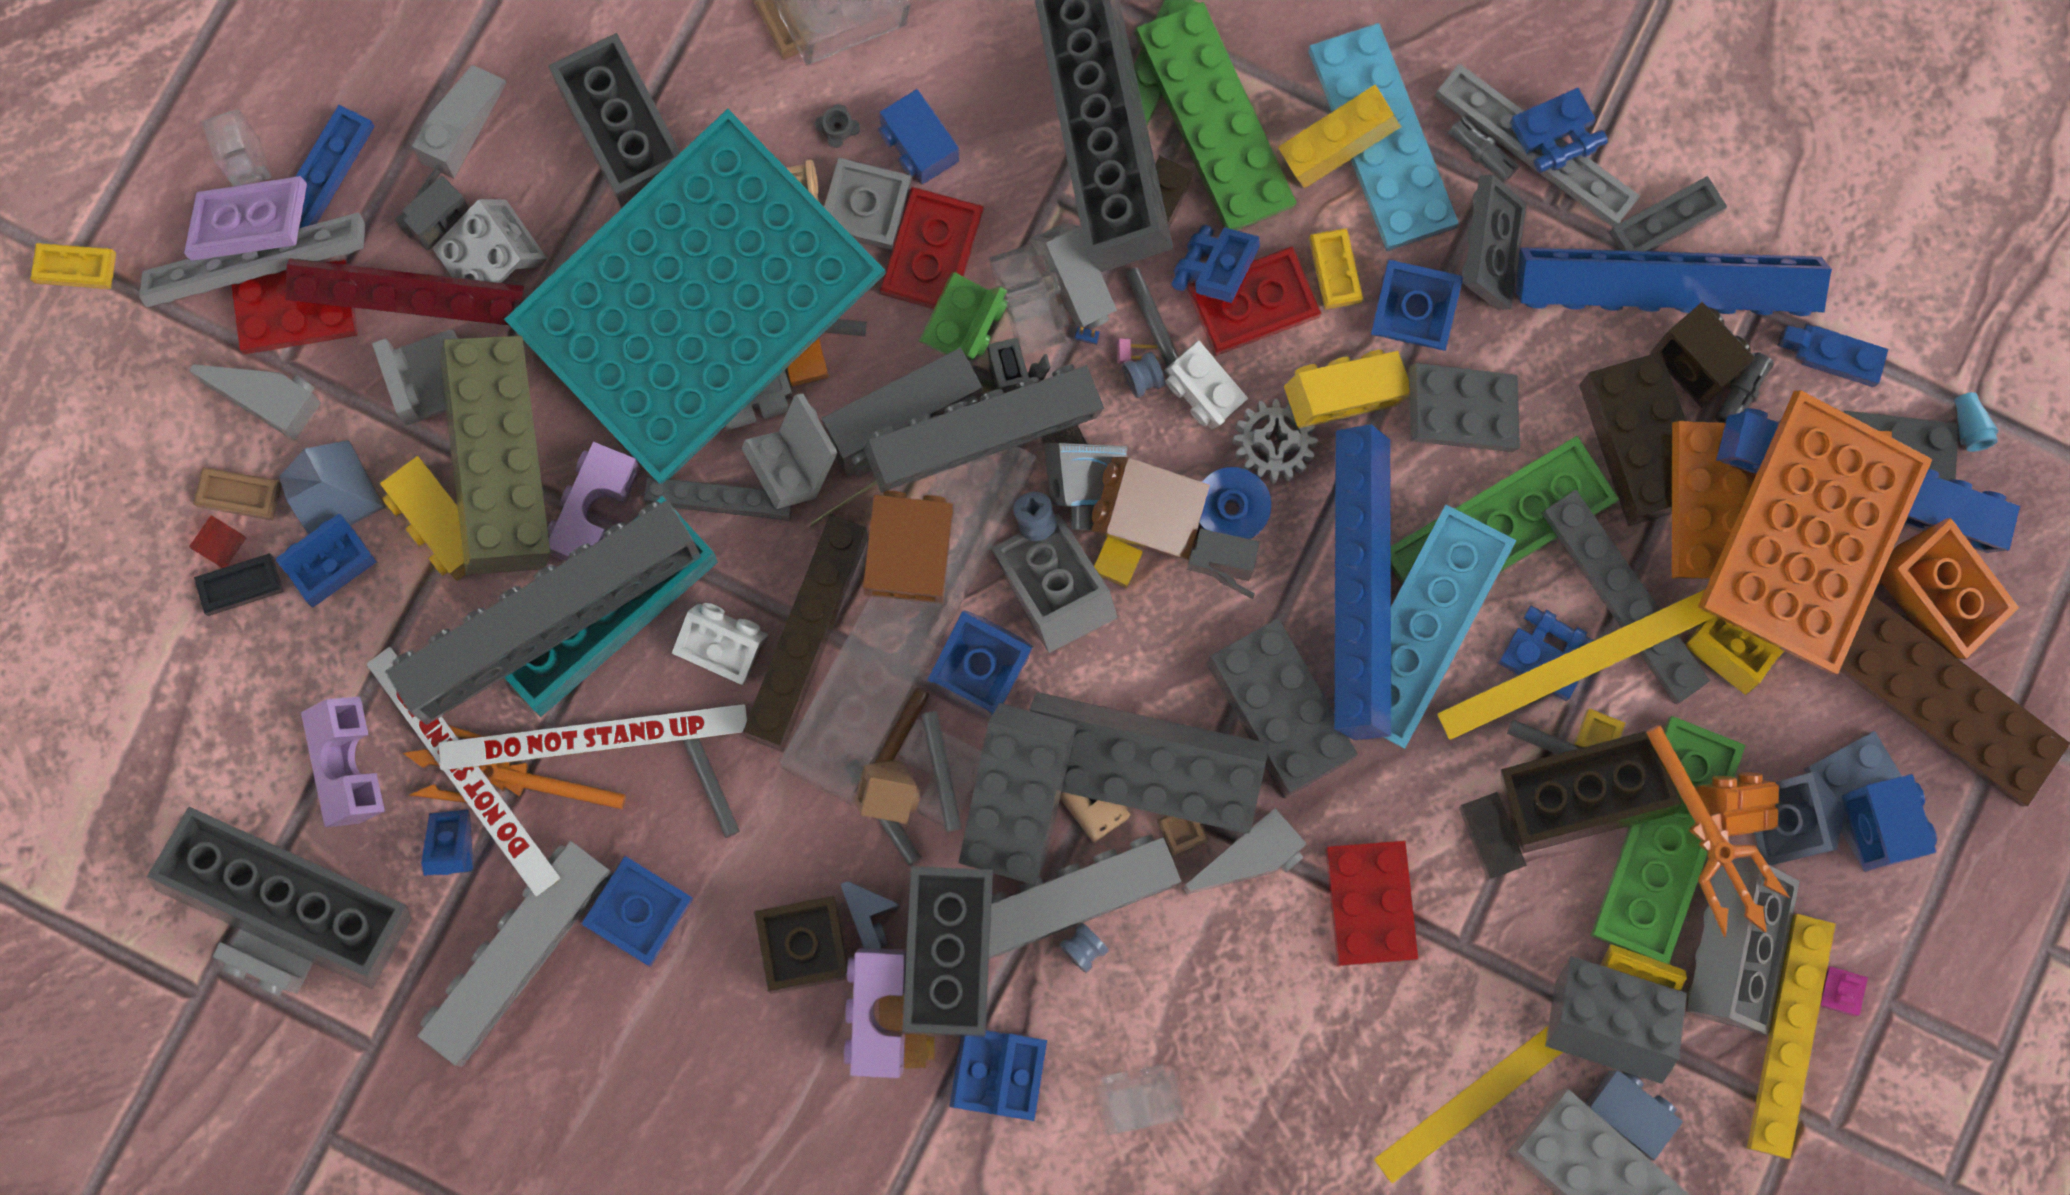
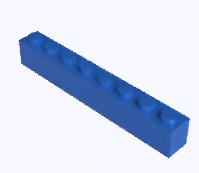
M1520 247L1515 292L1521 303L1538 309L1546 308L1548 304H1560L1565 308L1574 310L1584 309L1585 305H1594L1610 311H1619L1623 309V306L1638 307V309L1647 312H1657L1661 308H1675L1677 311L1689 313L1703 302L1708 308L1711 307L1721 314H1733L1736 310H1750L1758 315H1771L1774 311H1788V313L1795 316H1809L1811 312H1825L1832 269L1819 256Z
M1745 408L1744 412L1727 416L1716 460L1757 474L1780 421L1768 419V413L1753 408ZM1928 469L1904 525L1924 531L1946 518H1951L1974 549L1986 553L2009 551L2020 506L2005 501L2006 496L1993 491H1983L1981 493L1973 490V485L1969 482L1956 479L1947 481L1938 478L1939 473L1937 471Z
M1372 424L1336 430L1334 729L1353 740L1391 737L1390 439Z

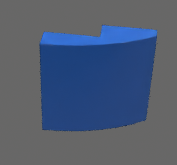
M986 1030L985 1037L961 1036L949 1107L1035 1121L1047 1040Z

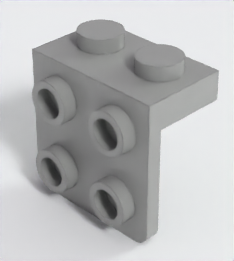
M239 929L232 945L220 942L212 956L224 962L221 970L243 980L247 973L260 979L257 985L259 988L277 996H280L283 990L298 994L313 962L241 929Z

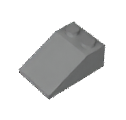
M1059 513L1055 515L1057 527L1048 538L1041 541H1031L1019 533L991 547L993 555L1048 653L1118 618L1110 590Z

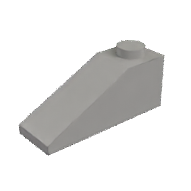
M471 65L429 114L414 141L412 148L419 161L433 169L437 165L441 173L455 178L507 83L506 80Z
M195 364L189 370L201 383L294 441L321 404L312 394L315 388L297 375L291 380L278 372Z
M1274 808L1251 828L1250 834L1245 833L1182 889L1188 895L1273 874L1280 867L1287 872L1304 858L1299 850L1306 845V842L1279 811Z

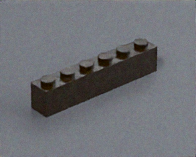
M832 514L829 515L744 727L743 733L747 739L784 752L867 543V527Z

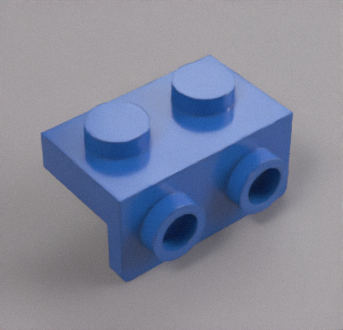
M337 514L332 519L323 522L318 529L298 543L289 546L284 553L276 558L278 565L290 577L305 601L312 608L377 562L356 531L341 514Z

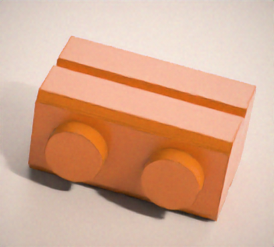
M1738 773V780L1736 777L1714 776L1712 777V784L1699 785V787L1695 788L1710 815L1721 814L1722 830H1727L1728 837L1772 830L1778 827V808L1775 807V804L1779 803V785L1776 782L1763 780V774Z

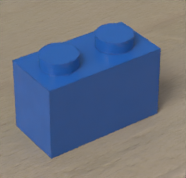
M918 89L879 112L881 127L878 128V131L883 141L889 148L893 145L896 147L901 155L899 162L907 175H911V177L915 175L921 185L959 162V147Z

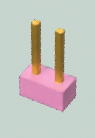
M1119 339L1117 341V364H1122L1128 360L1142 359V356H1131V348L1157 349L1158 346L1131 344V339Z

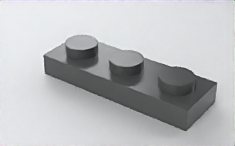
M1706 176L1611 228L1609 233L1621 251H1653L1723 213L1727 205L1710 178Z

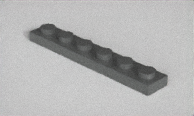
M1576 489L1541 512L1621 628L1660 610ZM1675 635L1639 652L1675 704L1682 702L1710 682L1679 635Z

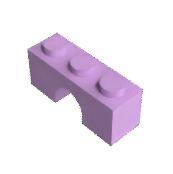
M595 442L592 443L589 452L586 450L582 452L576 465V472L579 474L574 485H568L561 497L560 507H563L559 518L557 521L552 520L547 528L551 556L567 561L570 559L569 554L579 546L584 544L592 546L605 538L603 536L606 532L605 529L588 522L589 508L595 501L605 497L626 502L641 469L635 458Z
M361 697L325 699L301 712L324 826L334 827L360 824L385 812L377 773L361 774L355 763L356 745L361 738L368 735Z
M859 948L855 952V958H849L847 981L854 983L853 999H847L846 1023H852V1039H846L844 1064H851L850 1076L900 1078L904 1072L905 1034L903 1031L888 1030L882 1027L875 1018L874 1005L876 1000L882 996L904 995L907 950Z

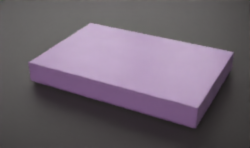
M301 176L196 192L184 254L190 261L296 245L307 187L306 182Z

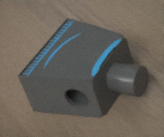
M1045 443L1044 450L1050 501L1052 505L1072 506L1071 529L1092 530L1094 523L1092 521V511L1095 504L1101 499L1104 489V470L1113 457H1126L1128 446Z

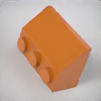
M1951 518L1944 519L1895 547L1880 578V581L1916 628L1958 659H1967L2019 609L2018 605Z

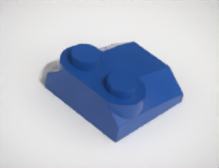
M1387 260L1371 335L1446 351L1463 276Z
M964 610L956 622L927 681L945 687L986 709L993 715L998 704L1005 703L1020 672L1028 662L1029 655L1034 646L992 621Z

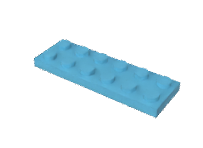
M1380 24L1371 25L1310 45L1308 52L1332 112L1376 84L1401 125V128L1351 159L1386 251L1456 229L1459 225L1458 219Z
M1448 505L1444 506L1391 606V737L1383 738L1406 749L1516 543L1515 539Z

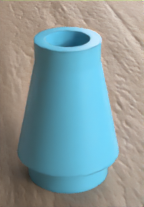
M1970 392L1958 396L1954 403L1957 409L1960 443L1965 445L1969 452L1981 451L1995 445L1998 442L1996 434L1999 430L1979 401L1977 393Z

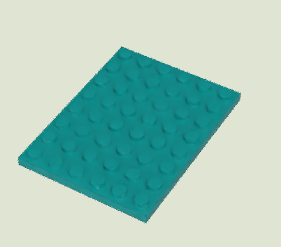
M727 108L504 320L519 336H522L523 340L649 474L659 484H663L678 472L886 274V271Z

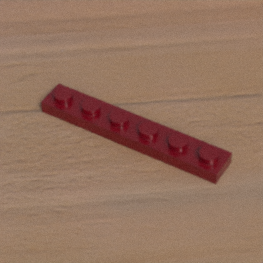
M289 258L286 267V300L510 326L504 319L523 302L524 286L291 258Z

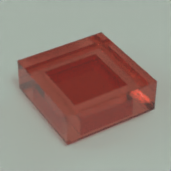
M211 515L189 548L217 566L225 568L247 537Z

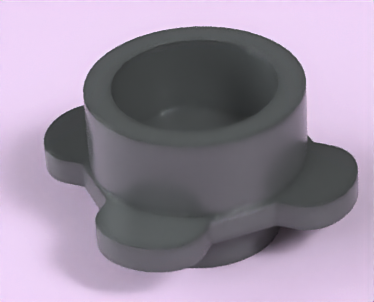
M841 104L834 105L833 108L828 109L824 113L823 117L820 116L815 121L816 130L825 134L828 138V144L833 148L841 147L846 138L851 135L855 136L860 131L859 122L852 120L847 108ZM836 123L841 124L839 129L834 128Z

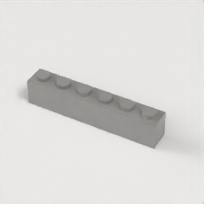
M1152 834L1144 836L1130 843L1131 850L1118 855L1115 849L1108 850L1093 857L1095 864L1080 869L1078 863L1056 871L1057 879L1044 884L1041 878H1038L1035 885L1024 883L1019 886L1021 893L1006 898L1004 892L993 895L991 901L989 959L1178 886L1181 883V879L1164 837L1154 840Z
M572 841L566 847L563 844L560 845L548 860L559 875L560 880L538 896H535L527 885L522 893L525 899L516 911L511 908L505 913L497 925V928L500 930L491 943L485 941L479 946L471 958L475 962L465 976L460 973L453 979L446 989V993L449 995L440 1008L437 1006L432 1007L420 1022V1026L423 1029L417 1036L455 1066L463 1067L612 877L613 872Z

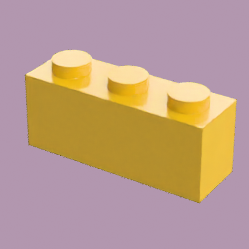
M1375 84L1287 140L1278 148L1298 181L1306 188L1401 128V125Z
M1382 349L1368 352L1362 355L1361 359L1353 361L1350 360V357H1341L1328 363V366L1317 368L1316 364L1305 365L1295 370V376L1284 385L1298 429L1396 407L1410 396L1409 379L1399 351L1384 354Z
M416 456L380 483L387 492V495L382 500L396 517L403 513L411 524L405 529L419 547L426 542L434 553L428 559L442 577L449 572L458 581L466 575L458 506L419 456Z

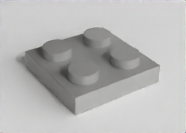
M838 157L824 207L858 242L892 250L912 177L911 175Z

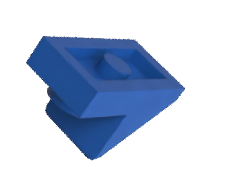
M469 809L429 813L421 861L424 876L449 875L452 873L471 872L473 870Z

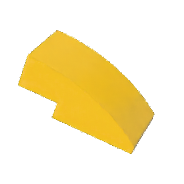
M1718 617L1701 623L1685 644L1689 651L1744 695H1747L1762 681L1778 657L1785 652Z

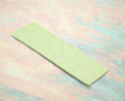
M873 482L872 484L865 487L864 489H862L846 501L842 502L841 504H839L838 506H836L820 518L813 521L810 527L819 522L820 520H822L823 518H825L826 516H828L829 514L833 513L834 511H836L852 499L856 498L857 496H859L875 484H877V482Z

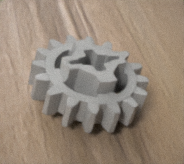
M1274 399L1271 408H1267L1263 401L1258 402L1257 413L1248 408L1244 413L1247 422L1238 421L1235 427L1242 434L1235 435L1232 440V444L1242 447L1236 451L1235 458H1245L1247 460L1243 469L1248 471L1252 468L1256 469V475L1260 479H1262L1264 474L1270 475L1271 484L1276 483L1279 475H1283L1287 482L1291 481L1293 469L1302 474L1306 469L1303 461L1311 462L1315 455L1309 448L1316 446L1317 438L1308 436L1313 432L1315 425L1298 429L1290 404L1285 409L1280 408L1278 399ZM1267 419V425L1263 429H1255L1254 432H1251L1256 424ZM1284 421L1289 423L1295 430H1291ZM1273 429H1275L1277 442L1281 443L1276 455L1273 442L1269 440ZM1299 451L1292 460L1282 464L1283 457L1287 453ZM1254 452H1258L1266 462L1259 459Z

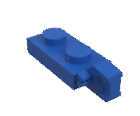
M1806 325L1804 329L1786 326L1781 332L1777 345L1796 351V358L1801 360L1804 366L1870 387H1876L1880 383L1889 350L1834 331Z

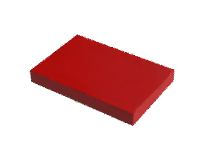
M911 186L886 267V274L883 277L879 290L880 294L934 309L951 273L955 272L963 277L965 275L983 216L984 206Z
M1293 246L1253 260L1232 303L1196 293V282L1187 285V291L1215 356L1320 318L1321 311Z

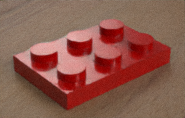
M345 259L325 262L348 265ZM286 270L277 274L253 278L240 284H231L239 349L244 355L358 336L354 308L286 300Z
M1406 840L1326 847L1337 967L1418 960Z

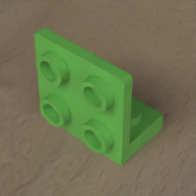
M955 272L951 273L918 342L944 355L961 347L967 360H974L976 355L981 357L991 339L987 332L992 321L998 322L1007 307L1008 301L1003 299L1007 289L1001 286L986 289Z

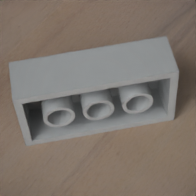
M1569 1089L1558 1090L1508 1150L1512 1156L1557 1195H1689Z

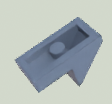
M849 881L840 884L863 947L882 949V947L889 945L881 923L873 925L871 919L900 908V905Z

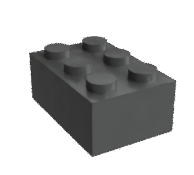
M1570 956L1555 982L1545 1046L1662 1084L1679 1060L1687 993Z

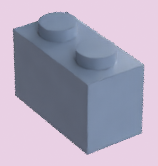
M1619 1070L1608 1071L1585 1104L1649 1160H1656L1683 1123L1674 1114L1677 1110L1676 1107L1660 1095H1656L1653 1098L1642 1089L1643 1081L1636 1075L1623 1071L1621 1073Z

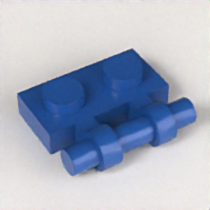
M1579 87L1514 115L1509 122L1526 154L1537 149L1541 150L1543 156L1534 159V166L1539 173L1549 169L1556 171L1566 166L1567 161L1580 155L1585 158L1596 153V148L1608 143L1607 136L1603 130L1593 134L1586 132L1585 128L1593 125L1596 118ZM1569 135L1573 141L1561 148L1555 143V141Z
M1202 225L1187 243L1188 252L1185 258L1178 261L1174 269L1175 277L1171 284L1176 290L1184 291L1189 282L1197 280L1195 283L1196 293L1232 303L1260 247L1259 236L1224 227L1219 238L1212 237L1214 230L1208 225ZM1207 254L1210 255L1206 263L1199 262L1202 257H1205Z
M1530 605L1523 619L1536 625L1532 634L1518 628L1498 664L1521 675L1595 640L1587 637L1588 632L1579 627L1573 629L1556 619L1557 615L1546 609L1542 612ZM1547 632L1566 642L1563 651L1543 641ZM1580 680L1552 694L1564 701H1568Z

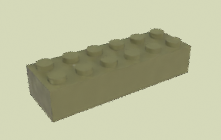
M522 336L444 339L440 355V365L466 575L541 570L547 565L550 556V545Z

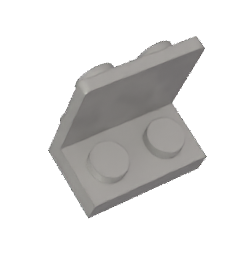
M478 199L433 247L434 252L453 278L502 283L515 269L539 268L548 259L506 199Z
M448 330L394 349L387 338L372 343L396 414L406 426L446 412L440 355L444 339H458L454 330Z
M804 394L794 396L779 432L745 439L742 446L743 453L776 509L816 499L837 455L836 446L832 438L827 435L818 420L816 410L810 406Z

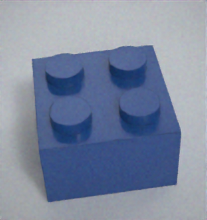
M1913 774L1869 784L1841 795L1864 872L1937 853L1935 848L1937 844L1936 831L1932 823L1927 822L1923 809L1925 795L1920 784L1915 782Z

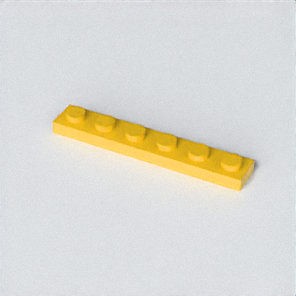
M1794 914L1792 917L1747 1149L1784 1159H1791L1836 926L1835 923L1800 914Z

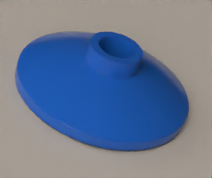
M1226 467L1212 472L1202 481L1210 485L1199 522L1202 529L1247 539L1254 538L1263 530L1271 514V497L1268 488L1257 475L1243 468ZM1229 502L1235 503L1238 506V512L1236 514H1229L1225 511L1224 505Z

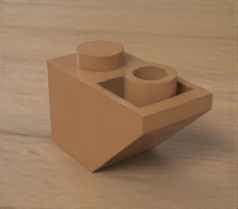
M889 761L867 764L863 767L854 803L860 815L907 824L910 812H915L918 807L920 790L917 788L903 762Z

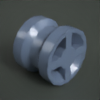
M1151 351L1143 354L1141 360L1136 362L1128 360L1122 363L1126 381L1136 398L1144 396L1148 389H1161L1165 387L1166 383L1162 369Z
M1026 493L1019 497L1014 504L1013 512L1018 521L1021 535L1031 541H1041L1048 538L1057 527V520L1052 511L1051 501L1044 493Z
M1082 922L1076 927V934L1071 939H1064L1059 944L1064 953L1085 973L1092 968V962L1097 957H1103L1109 951L1097 935Z

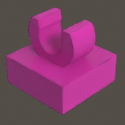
M1828 966L1820 1007L1854 1017L1860 1016L1868 977Z

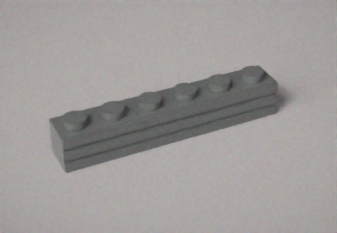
M647 477L644 496L646 505L655 502L663 496L670 502L673 508L791 521L792 505L776 509L764 489L671 479L666 480L663 484H659L654 478Z

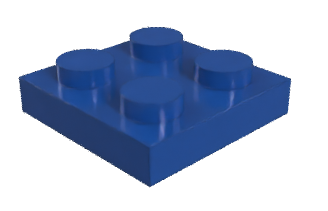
M624 856L581 924L651 967L694 898Z

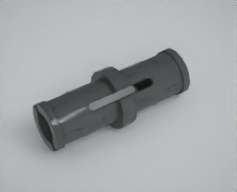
M1465 116L1460 121L1458 120L1448 132L1450 136L1467 149L1472 155L1471 159L1476 164L1480 162L1503 184L1519 168L1517 163L1495 145L1497 141L1491 136L1489 138L1486 137Z
M1752 352L1755 359L1742 371L1738 379H1734L1729 385L1731 391L1715 415V419L1718 422L1726 423L1727 416L1744 412V409L1748 408L1751 402L1757 400L1760 395L1759 388L1774 366V362L1768 356L1759 352Z

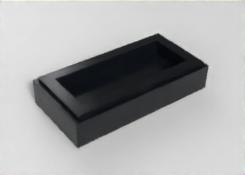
M270 553L194 577L202 608L207 616L284 592L274 557Z

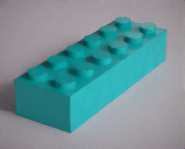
M661 496L656 501H658L661 504L664 501H666V499L663 496ZM676 510V514L692 537L701 558L505 677L508 683L540 717L546 714L718 563L712 549Z

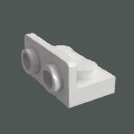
M1200 341L1195 342L1162 371L1167 377L1165 383L1177 397L1181 398L1183 396L1193 407L1190 409V412L1195 420L1203 427L1208 425L1211 430L1223 424L1225 419L1248 399Z
M711 603L697 604L687 612L672 654L743 685L748 680L759 649L766 642L768 634L760 631V626L750 620H736L725 615V611L717 605Z

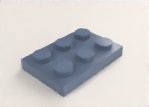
M1875 731L1804 769L1806 774L1817 772L1843 806L1844 803L1841 797L1843 794L1869 784L1902 777ZM1845 810L1841 833L1862 866Z

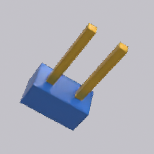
M1078 326L1075 340L1097 345L1100 331Z

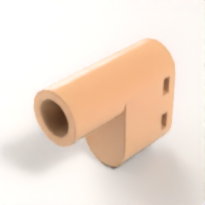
M1062 792L1060 800L1094 844L1131 816L1127 811V806L1101 800L1092 803L1087 797Z

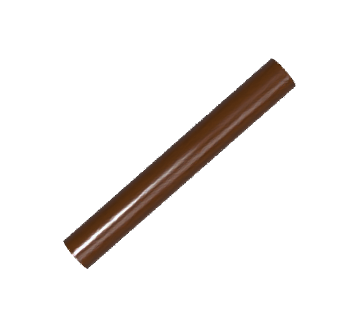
M916 687L874 764L894 761L930 696L928 692Z

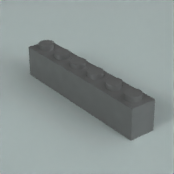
M1067 365L1055 370L1051 378L1039 381L1038 377H1032L1018 383L1016 390L1003 393L1002 389H997L981 396V402L967 406L965 401L958 402L945 408V414L931 418L930 414H924L909 420L907 427L894 431L893 426H889L871 434L872 439L868 440L864 451L880 492L906 485L1096 419L1103 411L1104 406L1088 366L1075 369L1074 365Z

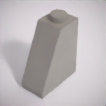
M1062 223L1031 238L1030 241L1073 322L1082 327L1087 325L1088 329H1092L1109 321L1108 315L1117 311L1100 270L1086 254L1081 227Z

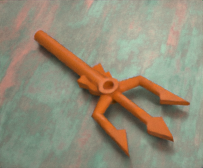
M448 725L459 739L486 737ZM428 749L403 753L422 768H426L429 765L440 767ZM511 762L478 766L491 784L502 791L506 787L519 797L525 788L621 810L626 800V794L528 773L527 763L511 765ZM436 784L408 795L467 803L460 792L439 790Z
M1661 725L1646 731V734L1695 821V824L1688 831L1701 840L1698 845L1707 852L1709 859L1698 881L1723 937L1725 938L1727 933L1728 908L1721 907L1709 881L1721 865L1724 867L1746 907L1744 917L1761 931L1767 932L1763 906L1755 904L1732 860L1750 856L1765 878L1763 886L1787 898H1790L1755 845H1732L1729 843L1727 830H1722L1721 814L1710 815Z

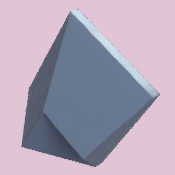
M349 440L303 449L279 476L286 501L308 535L318 529L323 522L332 519L337 514H341L350 525H353L385 508Z
M1811 772L1777 781L1776 784L1779 785V803L1775 804V807L1778 808V827L1772 830L1754 832L1759 852L1767 864L1772 866L1837 850L1846 808L1819 774Z

